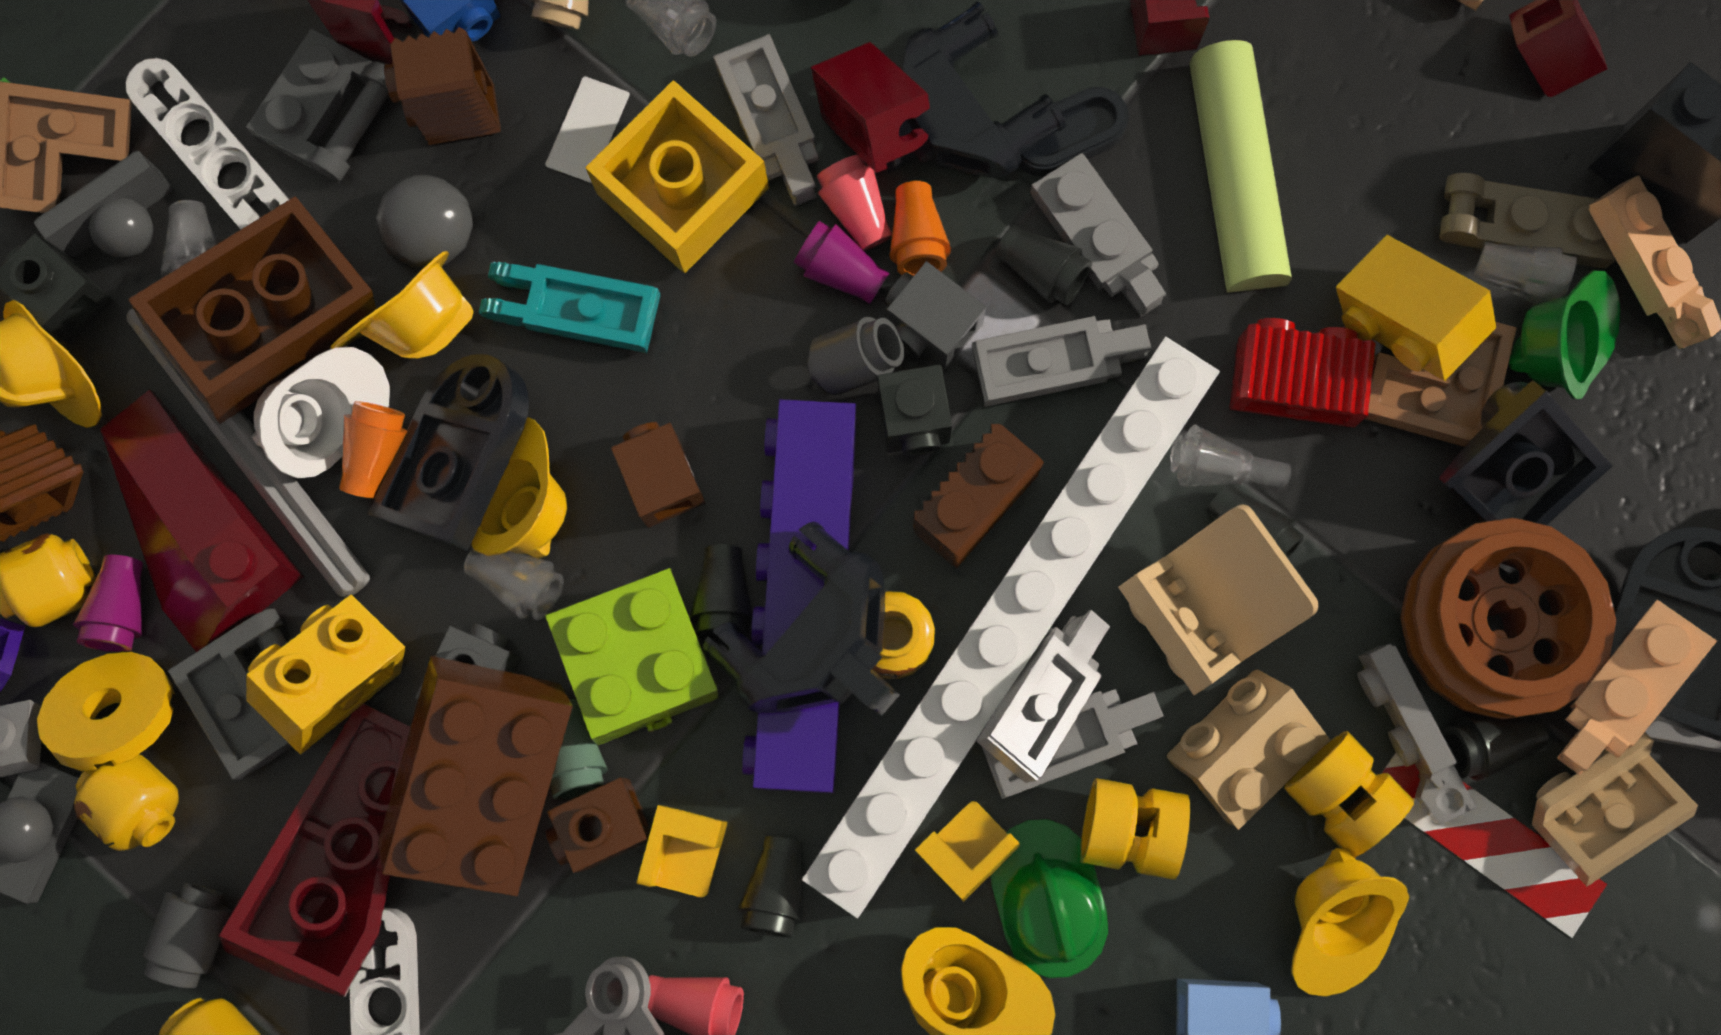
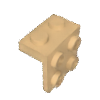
M1243 504L1230 509L1167 556L1138 572L1118 587L1129 602L1134 617L1146 626L1166 655L1167 662L1172 671L1179 678L1183 679L1193 695L1210 686L1239 663L1312 617L1318 610V601L1254 511L1249 506Z

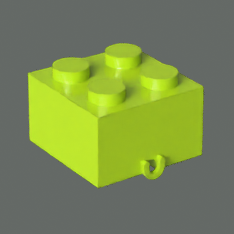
M670 568L545 615L590 737L598 746L644 727H647L648 732L661 729L673 723L672 716L719 698L716 685Z

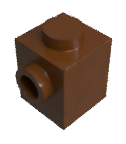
M620 777L547 811L553 826L546 829L545 832L549 846L561 866L569 863L573 873L585 872L647 843L651 827L630 779Z

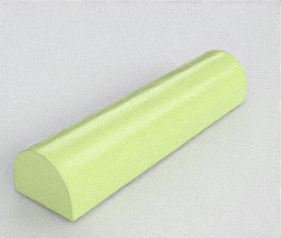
M1242 40L1214 43L1200 49L1193 55L1190 62V70L1226 291L1230 293L1288 286L1292 276L1253 47L1249 42Z

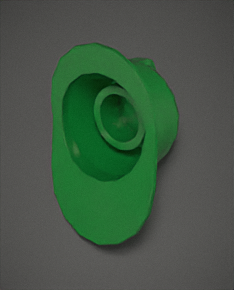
M1591 271L1582 278L1568 296L1544 302L1530 308L1525 315L1521 335L1516 340L1510 354L1508 363L1510 369L1527 373L1531 381L1533 380L1540 386L1565 388L1572 399H1582L1591 382L1610 358L1619 333L1620 304L1618 291L1613 279L1605 271Z
M1049 819L1027 820L1007 831V834L1011 833L1020 843V846L991 875V886L1004 935L1014 957L1036 974L1048 978L1071 977L1087 969L1102 953L1108 935L1107 910L1094 865L1081 863V838L1068 826Z

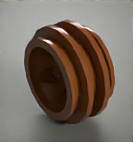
M1517 518L1476 523L1429 550L1407 581L1400 617L1408 656L1429 688L1462 711L1499 720L1557 711L1579 697L1610 659L1616 626V616L1608 582L1586 550L1551 526ZM1500 564L1519 570V579L1515 584L1506 583L1501 579L1499 575ZM1465 578L1470 580L1474 586V595L1467 601L1458 598L1461 584ZM1542 593L1549 602L1553 616L1545 614L1539 607L1538 601ZM1487 615L1489 617L1499 615L1504 629L1492 631L1488 626ZM1538 640H1545L1552 646L1544 664L1539 662L1533 653V647ZM1492 657H1500L1506 661L1509 669L1507 677L1488 668L1489 660Z

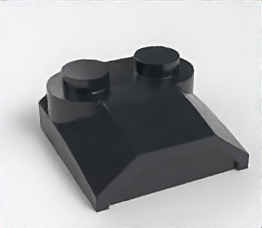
M1532 380L1529 384L1525 382L1509 383L1496 390L1489 397L1481 413L1482 429L1457 455L1439 479L1481 523L1517 518L1548 525L1612 468L1613 465L1551 395Z

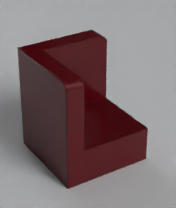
M1130 0L1138 56L1198 49L1210 20L1207 6H1197L1196 0Z
M1535 0L1509 14L1516 45L1547 97H1554L1608 69L1599 39L1577 0Z

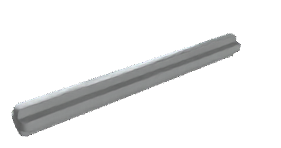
M134 309L129 310L127 313L129 325L335 593L347 598L349 595H354L363 589L370 580L367 571L295 478L280 472L266 458L263 448L257 446L251 437L255 432L254 425L241 410L219 424L146 332Z

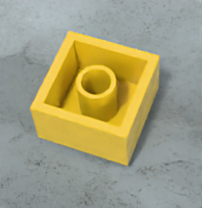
M674 80L585 167L597 195L684 274L769 189L764 160Z

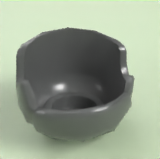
M414 174L398 180L382 196L375 217L380 239L387 253L416 269L424 268L443 251L449 252L448 258L443 265L451 262L466 249L473 228L472 214L467 199L457 188L445 180L431 175Z

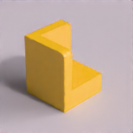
M972 801L938 834L935 831L931 833L915 851L964 902L1019 848L1020 843L1011 833L1007 834L977 802Z
M657 805L637 884L647 887L658 886L700 898L706 897L710 891L728 822L668 806Z

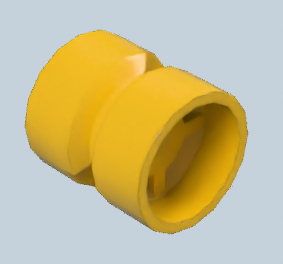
M1345 731L1334 737L1285 784L1284 789L1309 816L1322 814L1326 818L1324 832L1340 848L1348 850L1355 858L1365 853L1387 836L1409 813L1414 805V800L1388 773L1375 774L1371 770L1374 758L1348 731ZM1360 786L1366 793L1344 811L1339 804Z
M1095 778L1091 785L1084 816L1080 851L1081 863L1120 869L1126 861L1133 863L1136 872L1139 874L1176 880L1183 863L1189 831L1190 800L1188 795L1151 788L1143 796H1137L1131 784ZM1136 824L1145 826L1144 837L1135 836Z

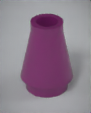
M821 221L813 228L793 262L805 270L803 277L856 296L868 304L872 302L889 272L878 266L837 224L830 228Z
M111 554L103 557L101 569L73 624L75 628L79 629L78 644L90 649L113 653L130 652L132 650L134 639L142 636L141 574L144 565L142 561L123 555Z

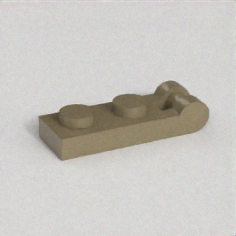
M1456 173L1448 176L1446 179L1444 198L1450 202L1449 214L1441 219L1439 238L1446 243L1604 269L1616 261L1588 210L1590 208L1589 205L1598 200L1597 198L1490 182L1472 173ZM1475 207L1488 209L1486 222H1482L1474 216Z

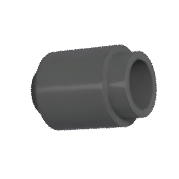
M864 317L814 338L809 350L808 370L817 385L828 393L838 396L878 381L879 374L893 372L894 367L899 366L903 361V342L897 328L888 319Z
M184 883L181 893H165L143 952V957L148 960L143 972L145 976L176 987H197L201 974H208L210 972L221 942L219 935L232 912L230 908L220 904L223 893L190 883Z

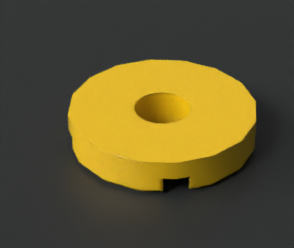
M134 652L107 653L83 662L60 678L44 698L37 717L39 738L61 765L79 771L98 770L94 764H103L108 761H112L116 766L132 760L155 743L170 723L174 710L170 704L172 693L174 694L173 684L164 670L151 657ZM120 703L112 714L95 720L97 714L102 709L111 704Z

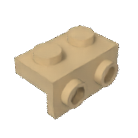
M1254 670L1246 678L1235 683L1228 691L1227 696L1200 723L1193 725L1183 734L1181 741L1167 754V758L1175 768L1194 781L1222 818L1239 830L1330 739L1291 687L1260 670Z
M1646 732L1643 733L1633 747L1626 749L1619 758L1604 749L1586 772L1583 771L1581 775L1575 774L1572 777L1568 772L1560 773L1546 782L1536 794L1538 800L1535 806L1532 826L1586 887L1692 818L1697 810L1698 805L1650 756L1654 740Z

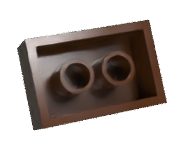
M296 196L128 299L146 332L219 424L257 401L269 385L286 378L316 355L330 350L331 345L339 337L376 310L370 287Z
M430 656L378 841L382 874L518 896L573 707L560 683Z

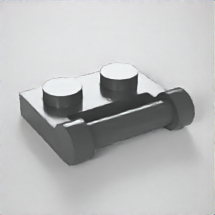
M310 29L246 128L255 138L339 183L350 168L346 163L347 159L386 99L390 97L385 81L384 64L377 61L372 62L323 34ZM359 81L364 83V88L324 148L317 146Z
M267 609L257 613L168 670L231 778L236 780H243L292 748L246 701V674L249 673L248 668L250 665L243 653L255 645H259L260 649L264 651L271 645L279 644L283 647L288 643L281 632L285 625L275 609Z

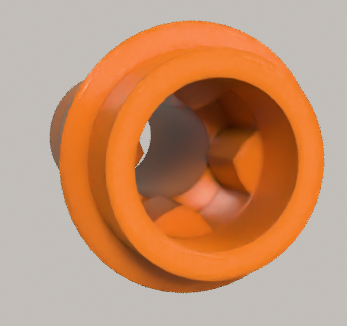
M923 181L903 183L895 190L896 207L890 259L897 264V270L901 275L909 272L912 276H915L926 261L942 272L946 268V258L951 253V246L933 201L931 186Z
M354 401L351 414L344 415L342 478L339 486L341 491L359 497L375 498L380 484L407 433V430L402 428L405 417L403 412L374 403Z

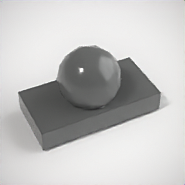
M135 151L44 213L33 223L48 242L73 259L93 245L105 254L114 257L131 258L141 254L152 241L154 226L147 208L172 192L174 188L166 176L141 152Z
M41 758L39 769L19 773L8 798L0 803V893L26 904L38 903L78 819L75 814L74 800L77 794L76 784L81 775Z

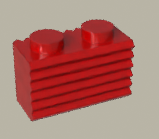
M1264 318L1258 320L1255 324H1249L1237 342L1230 410L1355 428L1368 417L1376 342L1372 340L1363 341L1358 338V333L1355 330L1343 327H1327L1321 329L1319 333L1299 332L1295 329V323L1281 318Z

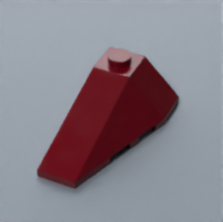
M149 389L100 429L161 608L196 652L247 619L262 612L304 577L302 572L155 392Z
M362 704L351 714L221 931L219 937L225 952L286 981L345 998L379 936L390 875L382 874L378 841L410 726L365 704Z

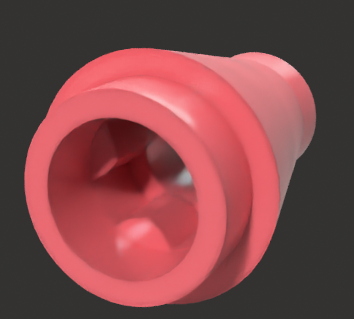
M858 154L832 164L817 175V179L822 187L818 195L863 251L872 249L892 237V232L887 224L875 172L865 165L863 159Z
M655 975L649 976L651 995L648 1009L654 1018L690 1035L736 1034L743 1009L744 992L742 987L730 985L728 977L664 978Z

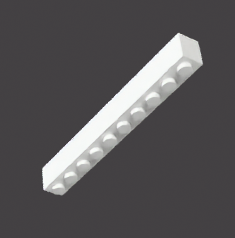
M1165 336L802 880L857 919L859 918L994 714L1002 699L1006 696L1220 371Z

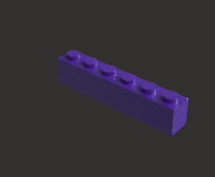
M779 399L778 419L767 418L765 456H775L774 481H762L761 518L771 519L770 543H758L756 558V581H767L765 607L754 606L752 617V643L754 645H763L762 653L764 655L767 654L824 587V582L803 563L790 555L789 544L793 536L795 535L805 545L815 550L816 545L799 531L805 524L815 521L821 524L828 534L849 551L857 424L856 403ZM840 702L788 712L758 713L757 736L746 735L743 748V775H754L753 788L835 794Z

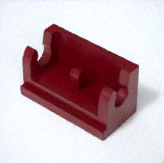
M307 0L337 43L368 59L388 64L393 63L390 44L395 38L387 25L395 24L400 28L408 29L413 27L411 20L403 11L381 5L378 0Z
M871 42L811 66L822 119L875 173L887 169L886 163L917 150L927 141L929 135L922 128L914 129L905 136H899V129L904 121L910 118H917L930 108L928 93Z

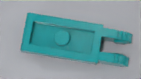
M499 261L491 263L488 278L505 287H515L530 290L526 305L497 298L482 299L479 308V314L482 317L509 325L525 326L527 330L647 353L661 296L658 288L536 264V268Z

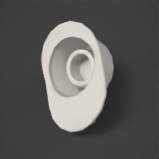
M336 347L316 355L286 378L269 385L258 398L253 413L255 432L251 436L257 446L263 448L266 458L280 472L295 478L319 475L343 457L344 415L351 414L354 401L389 406L390 385L384 368L371 354L354 347Z

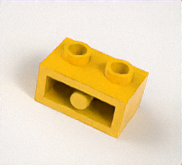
M1386 235L1336 286L1343 312L1341 319L1346 328L1355 330L1358 333V338L1363 341L1374 339L1389 348L1395 357L1407 368L1417 372L1424 369L1443 381H1446L1496 329L1489 289L1389 235Z
M349 595L334 608L327 604L317 609L303 623L300 634L283 647L279 644H274L266 648L252 661L248 668L249 673L246 674V701L300 755L401 673L405 646L352 595Z

